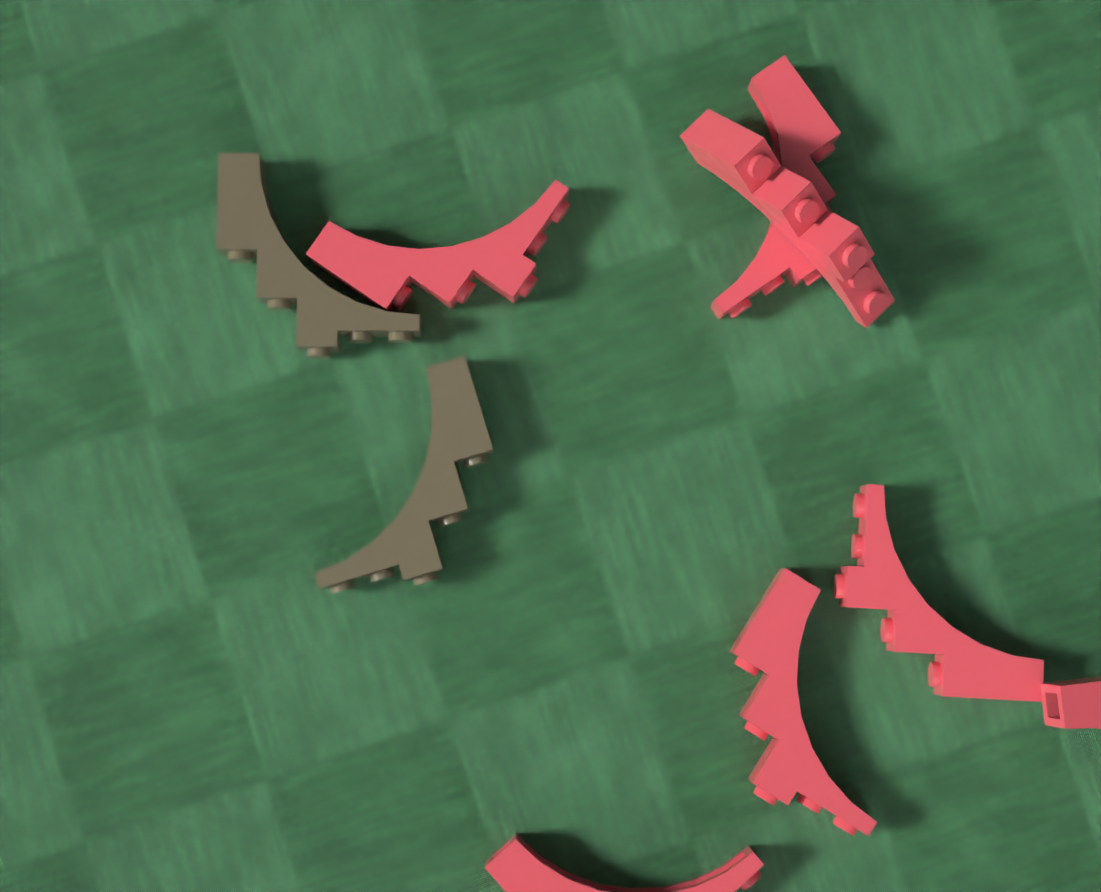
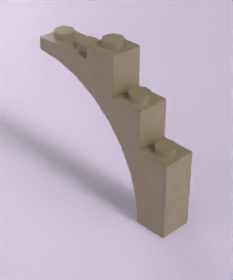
M218 153L216 249L223 257H228V261L232 263H251L252 257H257L256 298L262 304H267V309L272 311L292 310V305H297L296 347L301 352H307V358L330 359L332 358V352H342V336H348V342L371 343L372 337H388V342L400 344L412 343L413 337H422L423 321L420 314L390 312L356 302L327 286L304 267L289 248L276 223L268 195L266 163L259 153Z
M465 356L425 367L432 398V431L425 464L412 494L396 518L370 544L346 560L314 573L319 589L330 588L331 594L355 588L353 581L355 579L369 575L370 581L375 582L394 576L393 568L398 566L403 581L413 579L414 585L418 586L437 580V571L445 569L431 522L438 521L440 527L463 521L462 513L470 511L456 464L463 462L465 468L478 466L488 462L487 455L495 453Z

